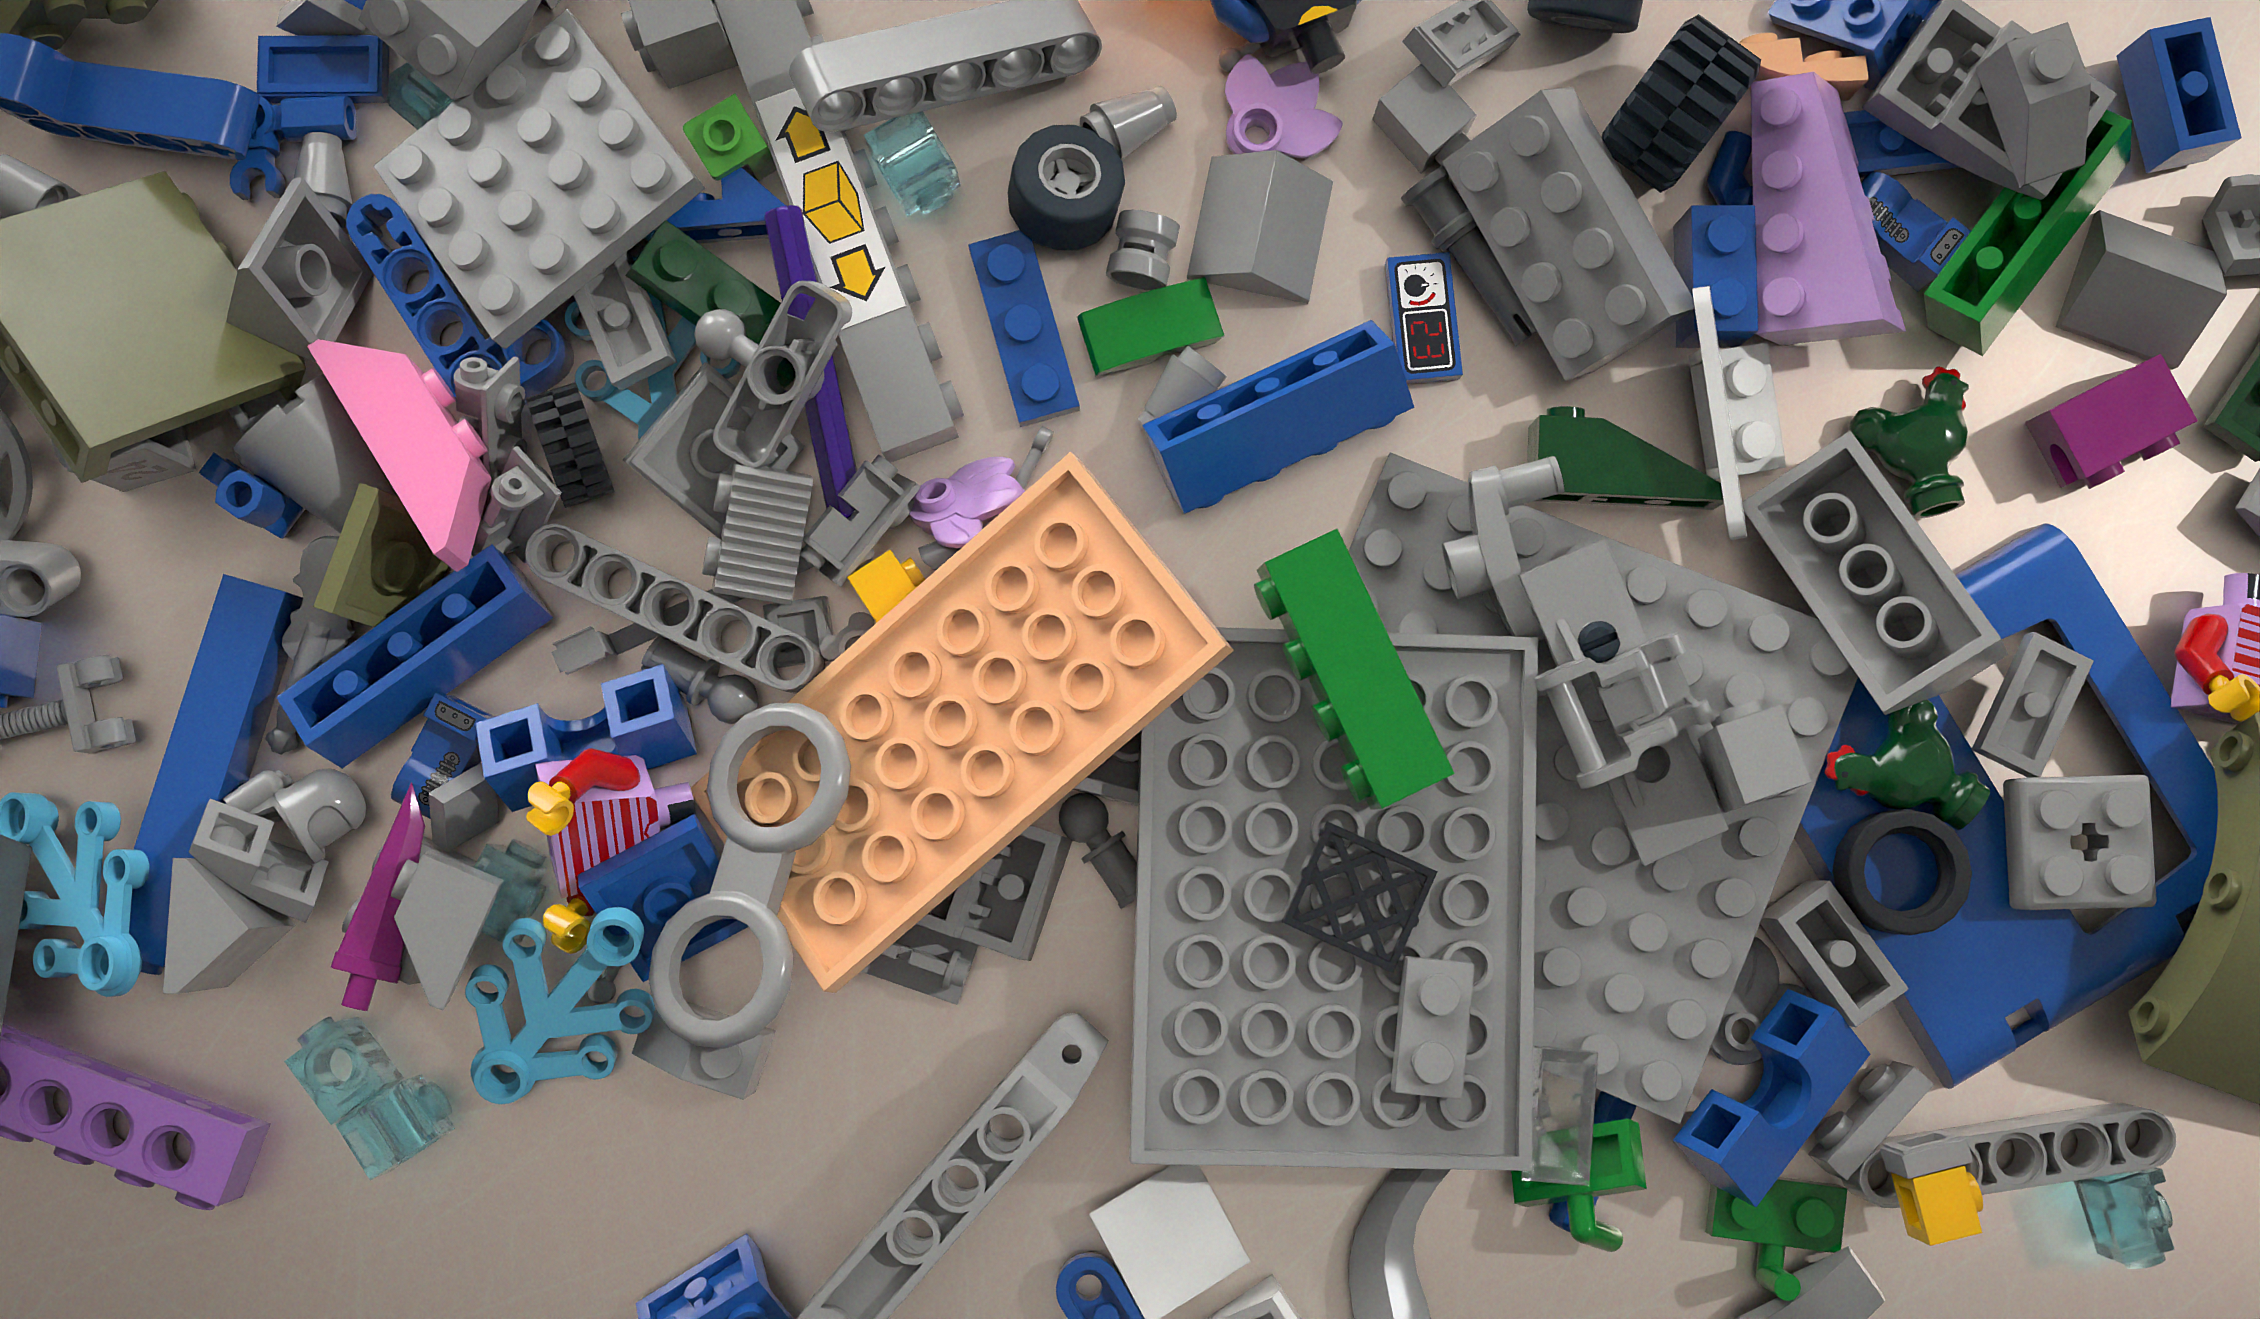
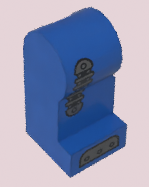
M1873 171L1863 179L1861 184L1864 195L1869 198L1874 216L1872 224L1880 252L1885 256L1887 266L1918 292L1938 276L1971 230L1954 217L1948 222L1945 221L1920 200L1913 199L1908 190L1897 180L1884 173Z
M436 692L423 715L427 717V720L411 749L413 753L397 775L391 791V799L402 805L412 782L421 814L431 819L429 792L481 763L475 723L495 717L455 696Z

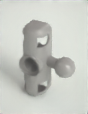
M798 281L788 289L759 345L747 338L744 323L731 311L716 309L705 313L699 319L694 335L696 344L703 354L714 360L733 358L746 367L713 432V441L720 451L744 466L751 468L767 466L778 456L776 453L777 446L785 436L790 434L806 402L814 398L820 391L824 381V369L838 345L836 337L842 327L851 320L852 307L845 297L818 282ZM800 293L816 298L804 320L787 314L793 299ZM784 358H787L792 363L796 375L794 385L789 391L782 388L777 379V369ZM740 406L756 410L745 431L727 426L731 415Z

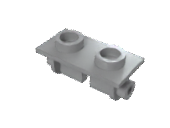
M514 356L499 371L487 367L486 361L481 358H466L461 361L460 368L454 373L456 411L478 418L477 420L463 415L457 423L466 419L475 429L488 450L487 453L479 458L492 478L487 494L491 496L492 484L497 477L501 476L512 449L518 446L527 454V443L522 439L521 413L525 404V390L520 386V360Z
M518 446L512 449L501 476L497 477L492 484L491 498L481 518L485 523L478 527L471 552L473 557L493 544L505 556L514 552L523 563H526L525 550L529 538L536 530L547 524L562 493L554 485L547 471L541 466L534 464Z
M879 454L872 463L865 460L838 494L839 497L855 509L851 516L847 519L829 505L802 540L806 545L801 550L800 556L840 587L846 582L848 576L871 562L874 556V545L887 529H894L907 518L914 505L912 498L921 488L916 482L898 474V469Z
M915 924L861 972L958 1005L978 945Z

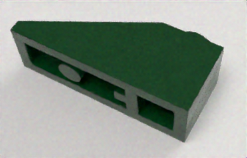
M1571 406L1548 408L1546 415H1539L1528 427L1527 463L1555 456L1564 484L1563 493L1536 501L1714 510L1724 504L1720 482L1604 418L1585 417V409Z

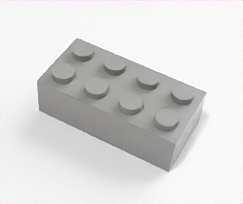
M1573 87L1540 90L1441 161L1565 381L1598 370L1695 310L1694 299Z

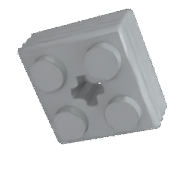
M2147 776L2031 777L2007 779L2004 781L2003 793L2009 898L2012 908L2025 910L2153 907L2156 904L2150 787ZM2080 834L2087 836V849L2078 850L2071 848V836Z

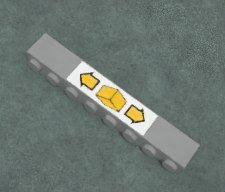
M715 0L789 203L802 209L817 279L820 284L840 293L850 302L852 307L851 320L842 327L838 336L882 454L891 463L959 438L953 420L963 417L964 414L951 380L939 384L931 364L932 361L942 358L930 323L927 322L917 326L909 305L921 299L908 264L896 268L888 246L898 243L899 240L886 206L874 210L868 195L867 188L878 184L866 151L861 149L852 152L845 133L847 130L825 132L817 129L813 125L791 81L789 69L796 55L808 47L825 43L822 34L810 38L803 17L814 14L810 1Z

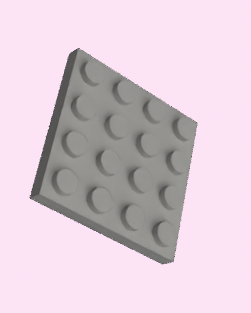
M568 9L497 65L471 95L455 99L374 165L382 180L406 212L492 340L504 349L508 348L705 189L587 31Z

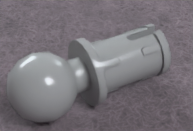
M662 635L658 636L651 643L642 659L641 664L643 665L641 670L663 664L679 691L687 695L686 700L688 703L695 706L704 698H707L711 713L721 722L735 724L745 714L756 710L758 706V694L755 685L746 677L737 674L719 677L720 662L713 659L705 661Z
M1088 793L1072 795L1062 804L1059 811L1061 829L1069 839L1087 844L1091 852L1082 857V861L1084 864L1091 861L1118 901V906L1122 909L1136 900L1137 862L1121 840L1126 834L1122 830L1113 837L1106 829L1109 823V813L1105 804L1097 796Z

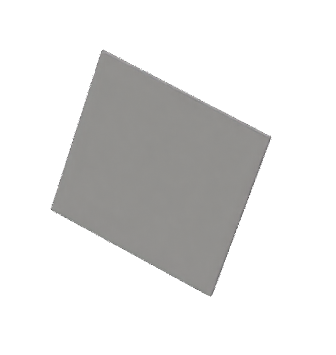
M1391 452L1388 455L1349 548V554L1387 633L1510 636L1493 605L1488 591L1457 599L1447 573L1442 543L1472 535L1468 502V482ZM1527 505L1514 506L1509 508V515H1506L1522 573L1601 539H1606L1648 640L1663 634L1679 633L1686 652L1676 658L1693 698L1696 700H1707L1714 717L1719 716V712L1755 699H1759L1763 710L1782 704L1812 781L1787 793L1724 813L1697 740L1713 729L1711 722L1701 726L1697 724L1687 727V732L1729 830L1643 866L1607 782L1586 789L1580 788L1576 775L1581 772L1547 691H1539L1537 687L1533 1062L1680 1124L1858 675L1819 619ZM1545 637L1543 640L1538 641L1537 676L1556 668L1555 660ZM1589 673L1571 680L1603 756L1607 757L1618 752L1620 745ZM1653 746L1642 753L1638 760L1637 769L1633 771L1638 779L1651 781L1662 775L1667 764L1666 755L1662 748Z

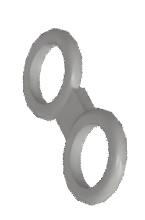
M771 703L745 714L724 734L711 759L707 785L713 818L727 835L711 892L687 902L666 922L652 950L649 985L655 1010L672 1033L696 1047L726 1049L756 1037L777 1017L791 987L794 956L787 929L776 915H778L794 862L795 851L813 844L834 824L848 796L851 771L844 738L824 714L801 703ZM780 730L800 731L809 738L817 749L821 764L819 788L810 806L794 821L779 827H760L751 822L740 806L737 793L739 768L747 752L763 737ZM723 918L737 919L747 924L759 940L763 956L761 982L752 1000L737 1014L719 1021L706 1020L695 1014L683 998L679 982L681 957L690 939L705 925Z

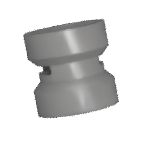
M1134 209L1121 211L1116 227V235L1120 239L1117 251L1110 254L1106 276L1117 283L1142 290L1151 291L1167 286L1170 274V266L1166 262L1169 250L1176 247L1180 225L1166 216L1153 212Z

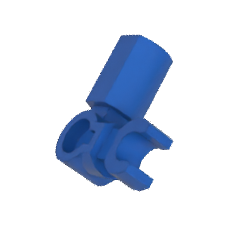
M260 96L246 159L239 160L233 166L230 173V186L233 193L242 200H250L251 181L258 175H265L266 192L274 198L282 197L285 192V179L282 172L275 167V158L280 156V143L284 137L288 142L299 143L302 142L303 136L308 133L325 132L333 134L341 140H354L357 137L356 109L351 98L348 96L286 98L281 101V105H272Z
M213 452L198 472L218 487L216 490V504L237 519L264 528L281 539L285 538L305 511L303 507L257 475L249 474L230 459H224L215 452Z

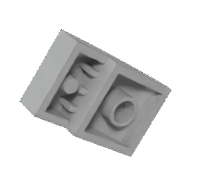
M1940 0L1927 13L1866 100L1862 109L1903 136L1947 161L1994 183L2039 200L2048 195L2062 175L2061 173L2019 188L1975 69L1977 65L2006 42L2030 35L2031 33L2013 20L2003 28H2000L1962 0ZM2088 74L2091 82L2087 137L2117 95V93L2090 74Z
M1030 825L916 924L1019 960L1031 961L1073 840Z

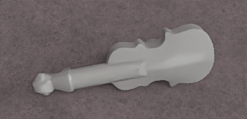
M322 536L310 542L303 550L300 561V573L293 578V582L303 592V601L300 609H295L291 613V624L282 637L284 651L294 661L285 690L348 646V639L355 632V629L351 626L350 619L313 607L339 536ZM279 704L277 726L267 733L265 740L271 747L272 752L282 755L285 752L296 749L298 742L295 735L296 729Z

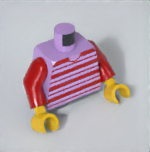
M2234 573L2225 575L2223 605L2191 609L2185 615L2182 636L2174 651L2177 667L2171 697L2172 708L2234 724L2243 722L2257 712H2260L2259 574Z
M590 748L584 750L574 760L535 764L538 782L534 783L528 791V802L535 808L528 811L526 820L547 835L549 854L561 898L566 897L568 902L567 907L562 904H555L547 908L543 915V924L545 929L552 933L551 943L568 954L577 953L587 944L591 923L583 916L590 917L595 913L579 889L577 875L659 833L660 827L674 825L693 814L696 815L689 783L685 782L653 789L644 759L636 755L621 756Z

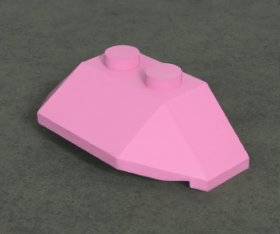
M320 339L308 345V349L433 554L456 572L466 567L470 560L492 478L479 458L488 452L485 444L466 419L457 423L447 407L455 402L456 399L446 382L434 368L424 373L406 354Z

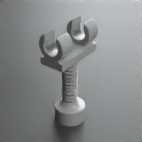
M110 655L82 659L75 663L57 665L63 700L0 714V740L68 724L74 752L91 754L136 742L132 719L124 720L123 717L95 721L89 688L107 686L123 681L119 657L111 659Z

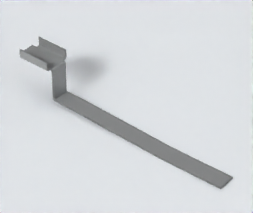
M799 556L797 574L814 567L802 556ZM713 588L706 591L732 604L744 599V597L715 593ZM688 599L664 610V618L669 626L680 624L688 616L690 609ZM636 623L609 635L600 631L595 632L594 628L589 626L552 643V645L556 646L557 650L551 653L560 673L566 670L565 674L569 675L606 658L605 652L618 655L660 636V634Z

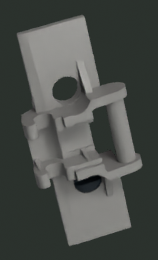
M1601 539L1518 575L1556 663V668L1535 677V683L1539 691H1547L1581 772L1576 775L1580 788L1586 789L1607 782L1641 864L1645 866L1729 830L1686 729L1693 725L1699 724L1701 726L1714 721L1713 712L1707 700H1696L1693 698L1676 658L1686 652L1679 633L1663 634L1648 640L1606 539ZM1587 673L1591 677L1620 745L1618 752L1604 757L1571 681ZM1659 746L1666 755V769L1655 780L1643 781L1638 779L1633 771L1637 769L1640 756L1648 748Z

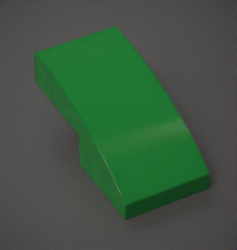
M1206 277L1123 298L1082 312L1077 316L1096 376L1151 364L1162 355L1183 351L1187 345L1192 349L1215 344L1225 336Z

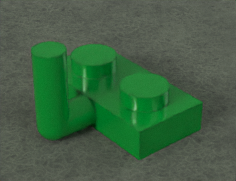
M1627 1118L1532 1134V1171L1511 1170L1514 1203L1524 1207L1567 1201L1572 1237L1579 1243L1607 1252L1617 1251L1622 1246L1623 1234L1616 1226L1596 1220L1594 1197L1647 1189L1639 1123Z
M1779 1177L1758 1206L1754 1207L1711 1184L1705 1232L1713 1237L1759 1243L1756 1266L1757 1282L1780 1299L1790 1301L1799 1295L1801 1285L1797 1277L1783 1269L1786 1247L1830 1253L1841 1250L1847 1188L1835 1184Z

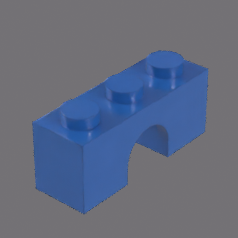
M661 664L601 683L605 707L587 718L570 721L554 719L548 716L537 703L476 722L485 780L511 812L533 806L528 802V791L534 783L538 782L535 766L538 763L574 760L584 750L593 748L621 756H639L644 759L648 770L696 755L697 751L686 701L665 666Z
M1790 989L1786 990L1750 1038L1761 1052L1764 1062L1762 1079L1754 1094L1745 1102L1740 1103L1711 1089L1673 1139L1709 1183L1754 1207L1758 1206L1870 1056L1869 1051L1837 1009Z

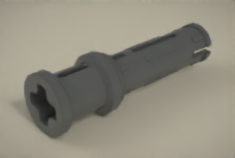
M1443 165L1403 194L1401 200L1406 206L1413 205L1434 234L1431 242L1436 249L1440 248L1443 253L1448 250L1452 253L1511 336L1514 345L1517 346L1532 336L1537 330L1465 202L1450 182V176Z

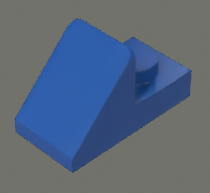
M741 167L721 179L722 199L715 200V197L711 194L699 193L667 219L669 223L699 244L768 238L764 220L765 212L786 205Z

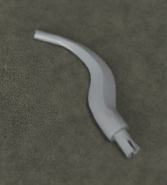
M1543 1091L1533 1095L1532 1124L1554 1116L1553 1107L1546 1092ZM1397 1168L1386 1179L1370 1201L1355 1232L1350 1254L1349 1286L1354 1319H1431L1416 1270L1413 1244L1416 1224L1425 1204L1451 1169Z

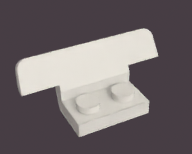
M1710 286L1693 288L1701 349L1689 355L1706 474L1713 479H1721L1730 539L1746 538L1747 531L1738 475L1786 468L1768 342L1719 349Z

